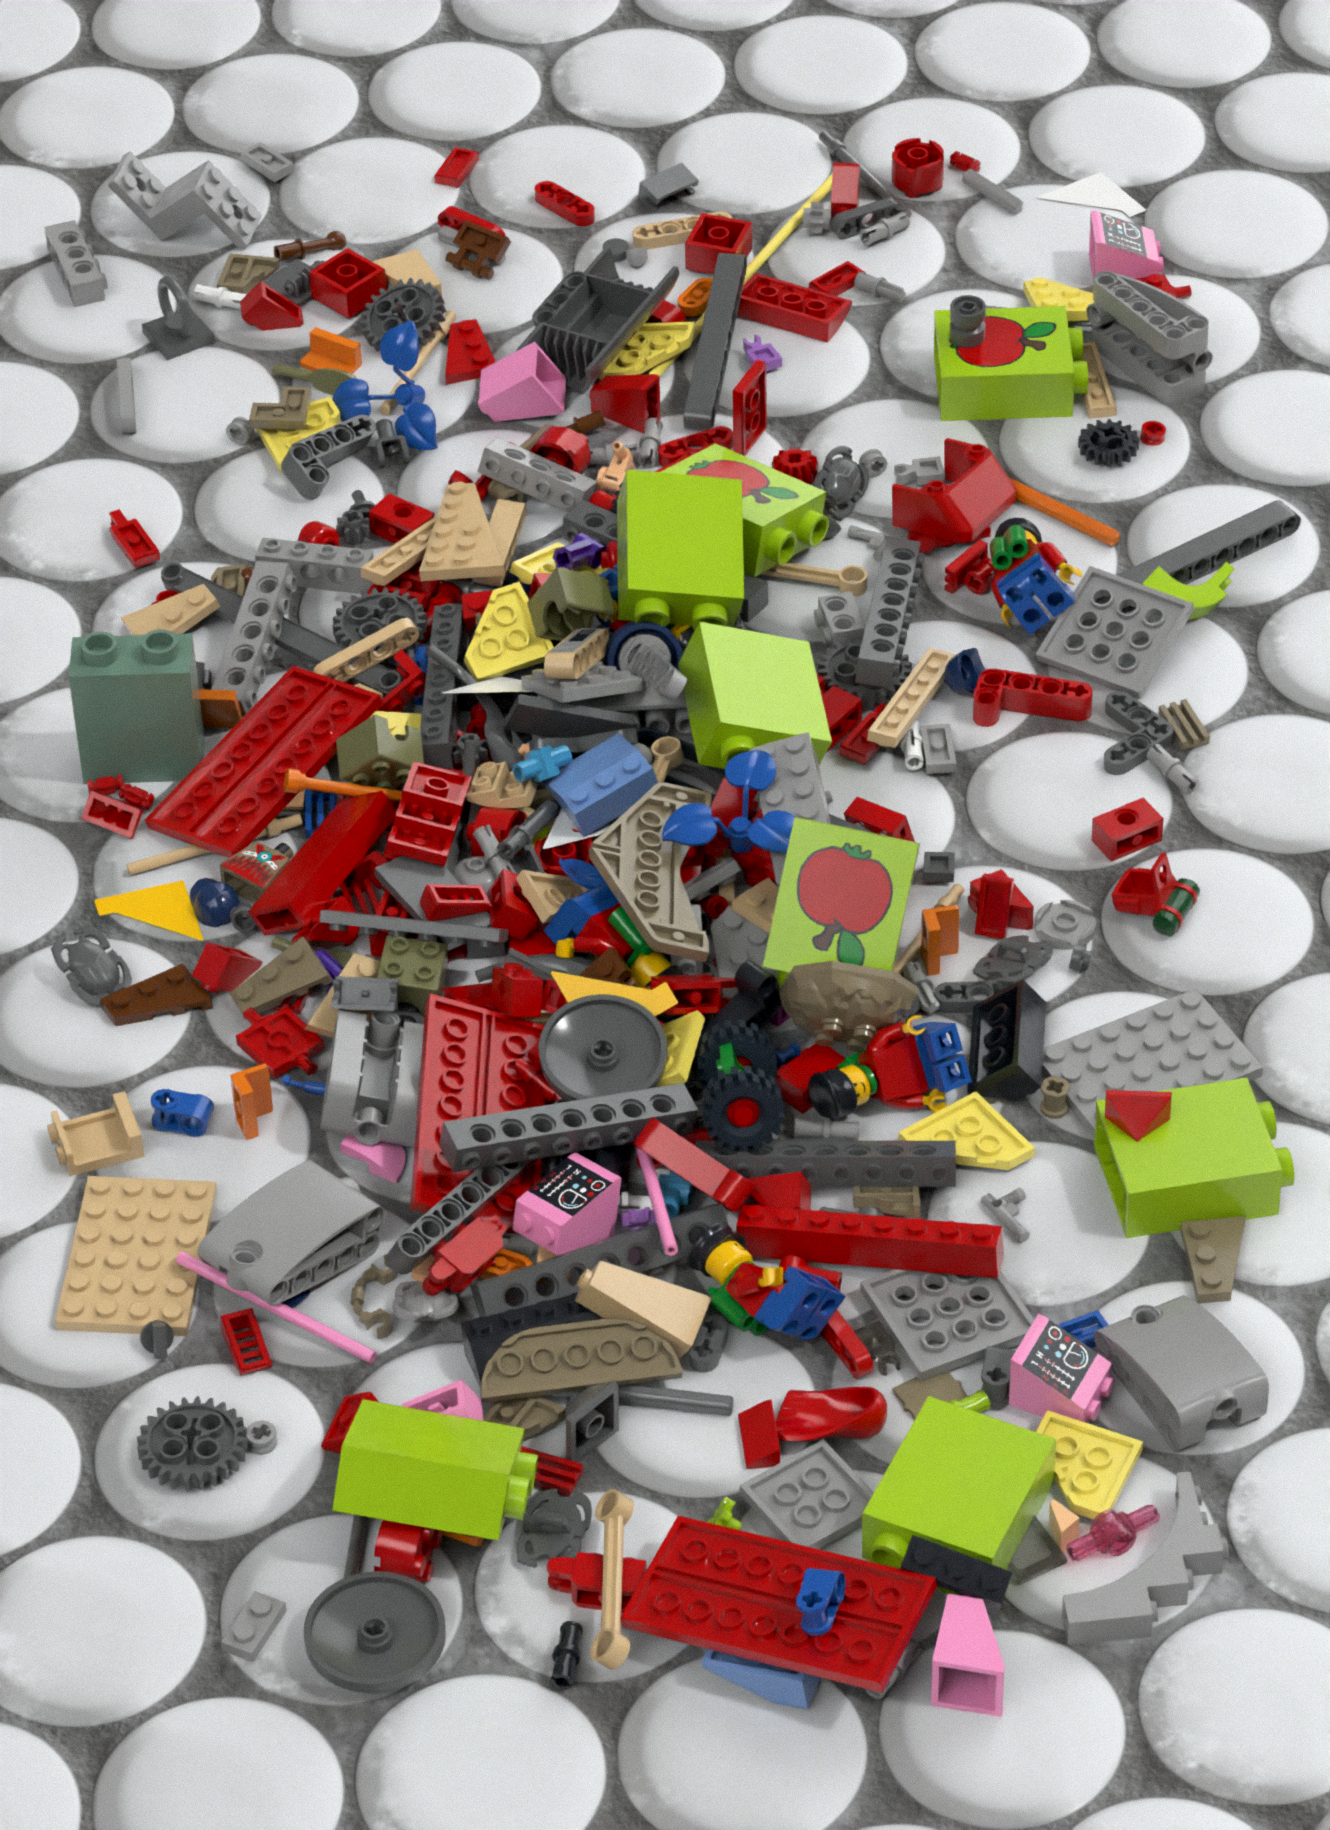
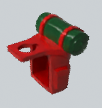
M1161 853L1151 869L1128 868L1118 881L1111 896L1115 910L1154 917L1152 924L1154 929L1162 935L1172 937L1178 932L1186 915L1197 902L1200 888L1197 883L1190 879L1181 878L1177 881L1171 872L1167 854Z

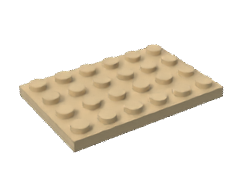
M88 1176L56 1314V1330L140 1334L142 1328L147 1323L153 1320H161L172 1328L174 1336H188L200 1275L177 1264L176 1258L183 1251L203 1262V1259L198 1256V1247L202 1239L209 1233L217 1194L216 1182Z

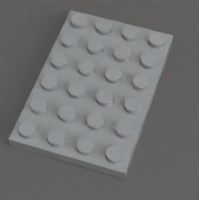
M1193 989L1043 1048L1042 1073L1046 1078L1057 1076L1068 1081L1070 1089L1066 1100L1069 1107L1094 1137L1096 1100L1105 1099L1106 1090L1161 1091L1240 1078H1248V1081L1262 1076L1263 1067L1197 989Z

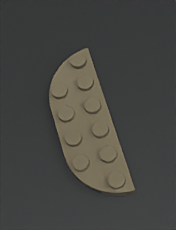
M610 1318L543 1326L519 1332L502 1343L501 1347L486 1364L481 1382V1403L582 1391L589 1386L611 1381L617 1383L618 1386L678 1379L682 1378L683 1371L678 1356L671 1345L664 1338L661 1339L658 1335L646 1329V1325L636 1321Z

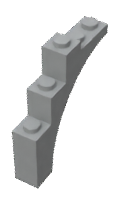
M1191 1471L1177 1473L1175 1492L1176 1517L1167 1537L1151 1557L1137 1569L1112 1583L1089 1591L1063 1595L1062 1621L1067 1645L1152 1637L1153 1622H1158L1157 1608L1187 1605L1188 1590H1193L1194 1588L1193 1576L1222 1573L1223 1559L1229 1557L1228 1542L1226 1537L1221 1538L1218 1524L1208 1525L1206 1512H1200L1199 1506L1202 1505L1201 1489L1199 1485H1194Z

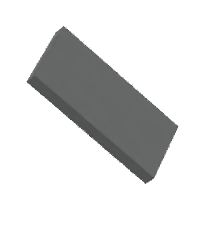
M520 694L504 720V729L550 738H577L633 728L635 716Z
M400 856L374 869V876L414 919L428 921L420 905V898L426 884L462 885L446 867L406 856ZM487 911L436 921L491 927L490 914ZM437 935V941H435L447 943L448 951L462 945L449 943L448 936Z

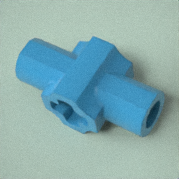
M547 745L527 752L525 754L526 760L514 764L512 771L519 783L532 778L534 783L560 774L559 768L572 762V754L566 745H561L554 749Z
M670 1171L669 1175L660 1174L658 1181L668 1216L672 1218L677 1216L681 1205L690 1206L694 1186Z

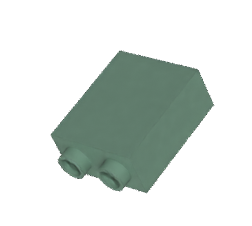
M154 630L146 635L114 636L111 633L100 631L90 633L85 637H72L69 684L83 784H87V781L92 779V782H95L96 778L106 776L117 778V774L122 776L124 783L182 781L204 758L205 746L193 634H174L168 630Z

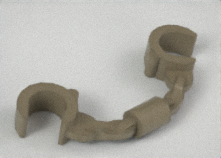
M384 1255V1265L390 1268L386 1261L387 1255ZM372 1263L371 1268L363 1273V1276L356 1281L355 1287L352 1288L350 1303L355 1314L359 1316L360 1322L366 1325V1330H369L376 1323H384V1325L377 1328V1339H383L392 1333V1317L381 1308L371 1313L362 1310L365 1294L363 1287L367 1282L374 1280L382 1285H386L393 1281L398 1273L391 1269L379 1270Z

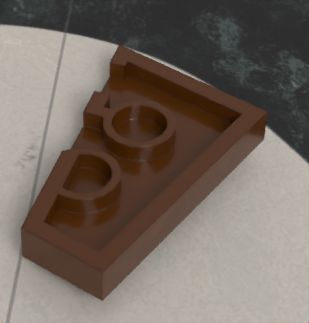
M183 963L100 999L102 1010L115 1026L153 1020L156 1014L172 1012L173 1016L185 1014V1009L200 1006L202 1011L213 1009L212 999Z

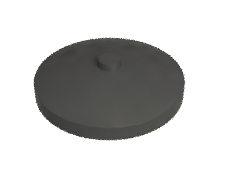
M590 995L567 1003L549 1018L540 1036L539 1064L549 1086L568 1102L655 1088L665 1072L667 1040L664 1030L655 1016L639 1003L616 995Z
M365 1572L339 1580L325 1589L314 1600L304 1622L305 1649L316 1671L326 1680L341 1688L362 1693L392 1691L415 1682L435 1665L443 1651L446 1640L445 1616L436 1596L426 1586L413 1578L392 1572Z

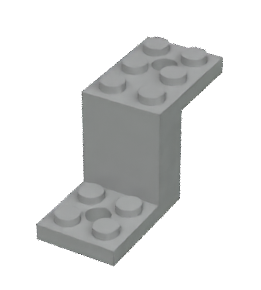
M129 151L122 156L108 184V187L161 241L198 217L206 214L242 250L248 246L262 216L257 208L209 160L173 184L165 187L144 166L142 161Z

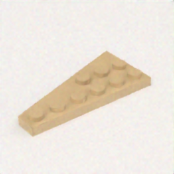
M455 482L447 485L419 570L421 581L505 575L504 566L475 483Z

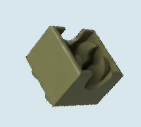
M557 567L527 602L536 637L560 642L576 629L591 628L592 619L598 613L602 614L604 622H607L615 613L605 577L593 575L589 572L582 573L568 570L565 567Z
M378 715L371 716L336 740L340 779L357 785L394 790V788L407 781L413 761L424 764L421 730L406 725V735L396 734L394 738L389 731L387 718Z
M387 935L377 978L399 979L398 1003L407 1002L415 1005L419 1009L420 1015L424 1017L425 1001L429 994L441 997L443 995L448 969V944Z

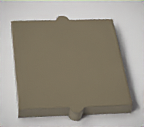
M948 1371L923 1381L915 1377L892 1388L894 1394L904 1405V1411L909 1412L914 1419H916L928 1396L945 1402L953 1399L959 1401L968 1396L961 1388V1382L955 1380Z

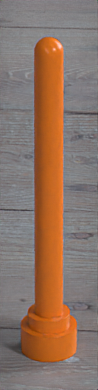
M287 768L284 778V792L293 794L308 789L359 796L382 790L390 802L400 803L403 792L306 777V774L301 773L300 770Z

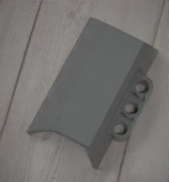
M605 247L584 272L575 271L566 275L532 315L535 329L516 350L518 351L536 342L566 377V388L585 393L670 294L680 274L678 267L673 266L654 290L652 287L644 288L642 284L634 285L632 281L624 282L623 279L619 278L611 249Z

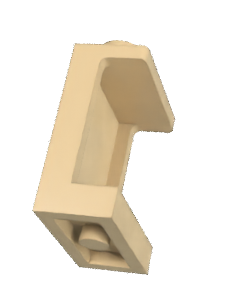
M125 1091L112 1094L114 1108L62 1122L57 1110L51 1112L52 1124L47 1125L49 1137L52 1144L58 1143V1146L55 1147L57 1159L60 1165H66L69 1176L145 1157L142 1134Z

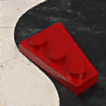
M477 319L463 320L450 324L445 373L446 385L481 378V370L494 364L496 361Z

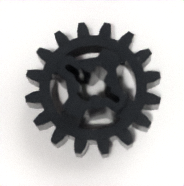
M1108 419L1106 423L1096 420L1095 426L1088 423L1087 429H1081L1078 448H1080V455H1086V461L1094 459L1095 465L1103 463L1106 467H1110L1111 463H1115L1121 466L1122 460L1129 463L1131 456H1137L1139 437H1137L1136 430L1131 431L1130 424L1122 426V421L1120 420L1117 423L1112 422L1111 419Z

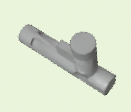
M853 525L848 529V536L869 541V547L877 549L873 554V558L881 562L887 536H893L865 530Z
M1019 1187L999 1199H996L991 1193L983 1195L981 1203L1020 1242H1025L1029 1238L1030 1233L1014 1218L1019 1214V1209L1015 1204L1026 1198L1022 1188Z

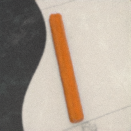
M1010 478L1016 487V500L1109 546H1115L1119 542V531Z

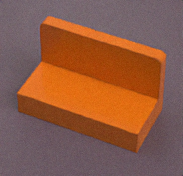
M317 327L309 332L311 350L300 360L301 367L312 371L332 368L353 374L362 365L361 345L359 342Z
M957 905L922 910L921 957L927 975L940 974V956L958 953L959 908Z
M266 1064L230 1075L235 1120L246 1140L259 1136L257 1117L273 1111L269 1069Z

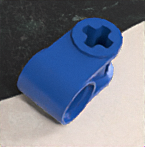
M161 1089L154 1092L150 1100L151 1106L154 1108L152 1125L155 1129L163 1132L187 1134L192 1137L202 1136L206 1132L214 1111L212 1100L201 1094Z
M806 1569L801 1589L796 1598V1605L798 1610L802 1612L801 1627L807 1635L820 1636L826 1634L832 1628L837 1610L845 1594L846 1579L843 1571Z

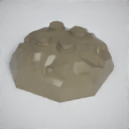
M837 961L794 966L780 987V997L785 1012L793 1018L794 1024L798 1028L808 1032L815 1038L816 1044L820 1046H833L834 1041H844L846 1049L855 1052L865 1050V1046L868 1045L879 1029L899 1022H904L905 1024L912 1002L918 995V987L894 971Z

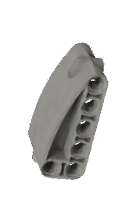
M1101 271L1095 274L1093 284V300L1095 302L1087 306L1086 312L1092 324L1091 342L1096 343L1098 352L1165 405H1177L1203 393L1205 390L1206 369L1210 366L1213 359L1212 353L1207 350L1208 319L1178 298L1145 282L1110 271Z
M339 1009L331 1047L319 1130L355 1136L357 1141L364 1145H375L382 1141L415 1148L424 1024L404 1021L403 1027H399V1017L390 1011H375L372 1014L371 1021H366L367 1014Z
M307 1160L273 1179L235 1207L202 1239L198 1247V1256L219 1271H228L226 1281L231 1288L239 1291L249 1290L269 1305L275 1306L372 1256L381 1240L385 1210L382 1206L362 1194L360 1187L354 1179L350 1177L339 1179L314 1161Z
M1182 1295L1155 1307L1144 1304L1139 1305L1132 1310L1131 1317L1094 1332L1095 1344L1101 1356L1112 1363L1113 1372L1169 1447L1175 1452L1203 1441L1206 1434V1425L1212 1419L1221 1420L1228 1417L1234 1425L1239 1426L1263 1416L1267 1412L1269 1383L1263 1369L1218 1319L1187 1296Z

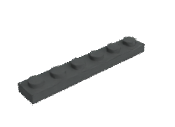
M336 910L320 911L319 922L330 923L329 929L348 931L349 925L358 926L359 933L377 934L378 929L389 930L388 936L407 938V932L419 933L418 939L437 941V935L448 936L449 943L467 944V939L478 940V946L497 947V942H507L508 929Z

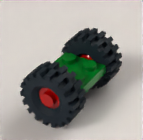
M731 1020L724 1021V1028L720 1029L718 1024L713 1026L712 1035L706 1031L702 1036L703 1043L699 1042L697 1046V1074L704 1089L702 1093L703 1100H701L704 1127H707L709 1137L711 1139L715 1137V1142L720 1147L727 1143V1150L734 1152L735 1147L739 1146L741 1147V1152H748V1146L753 1145L756 1151L762 1148V1141H765L767 1144L773 1141L772 1133L778 1135L781 1131L780 1123H784L781 1090L778 1084L775 1085L773 1076H777L776 1053L772 1039H768V1033L764 1029L758 1032L757 1024L751 1022L750 1026L746 1027L745 1020H738V1025H732Z

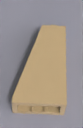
M599 1261L591 1271L586 1268L576 1284L580 1288L575 1299L576 1302L604 1319H627L646 1325V1329L652 1331L661 1339L664 1338L671 1345L679 1360L692 1347L711 1301V1298L705 1294L603 1261Z

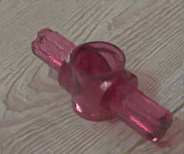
M1145 1505L1129 1514L1123 1511L1117 1513L1113 1509L1101 1512L1092 1521L1090 1533L1067 1544L1066 1550L1072 1561H1080L1098 1551L1102 1554L1110 1553L1112 1556L1124 1554L1135 1543L1137 1532L1160 1520L1158 1510L1154 1505Z

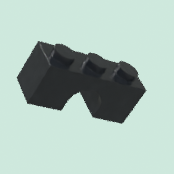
M914 1535L911 1537L900 1567L903 1570L935 1577L937 1587L949 1589L960 1596L967 1595L972 1598L983 1599L988 1615L996 1617L1013 1574L1011 1571Z

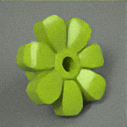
M728 1497L722 1499L713 1517L707 1523L740 1530L742 1523L732 1517V1508L736 1502Z

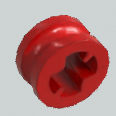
M1147 421L1142 424L1140 441L1143 444L1157 446L1164 442L1166 427L1162 423Z

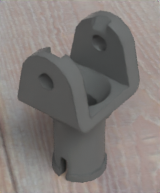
M386 418L377 421L375 424L379 439L376 440V460L379 467L385 466V456L400 454L404 463L410 462L405 436H395L390 419Z

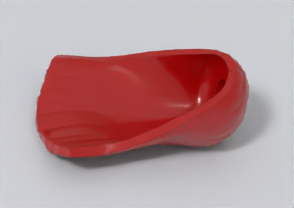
M846 1387L823 1391L789 1390L776 1419L778 1439L790 1442H811L832 1437L872 1438L882 1431L886 1423L888 1411L886 1399L881 1392L873 1387Z

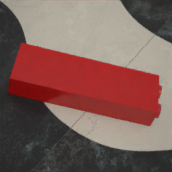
M382 790L340 800L248 911L265 936L307 927L394 820L397 811Z

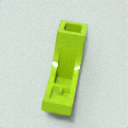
M1226 561L1206 583L1190 586L1176 581L1158 566L1142 585L1193 603L1194 611L1188 620H1195L1211 613L1227 596L1224 590L1232 582L1228 577L1235 568Z

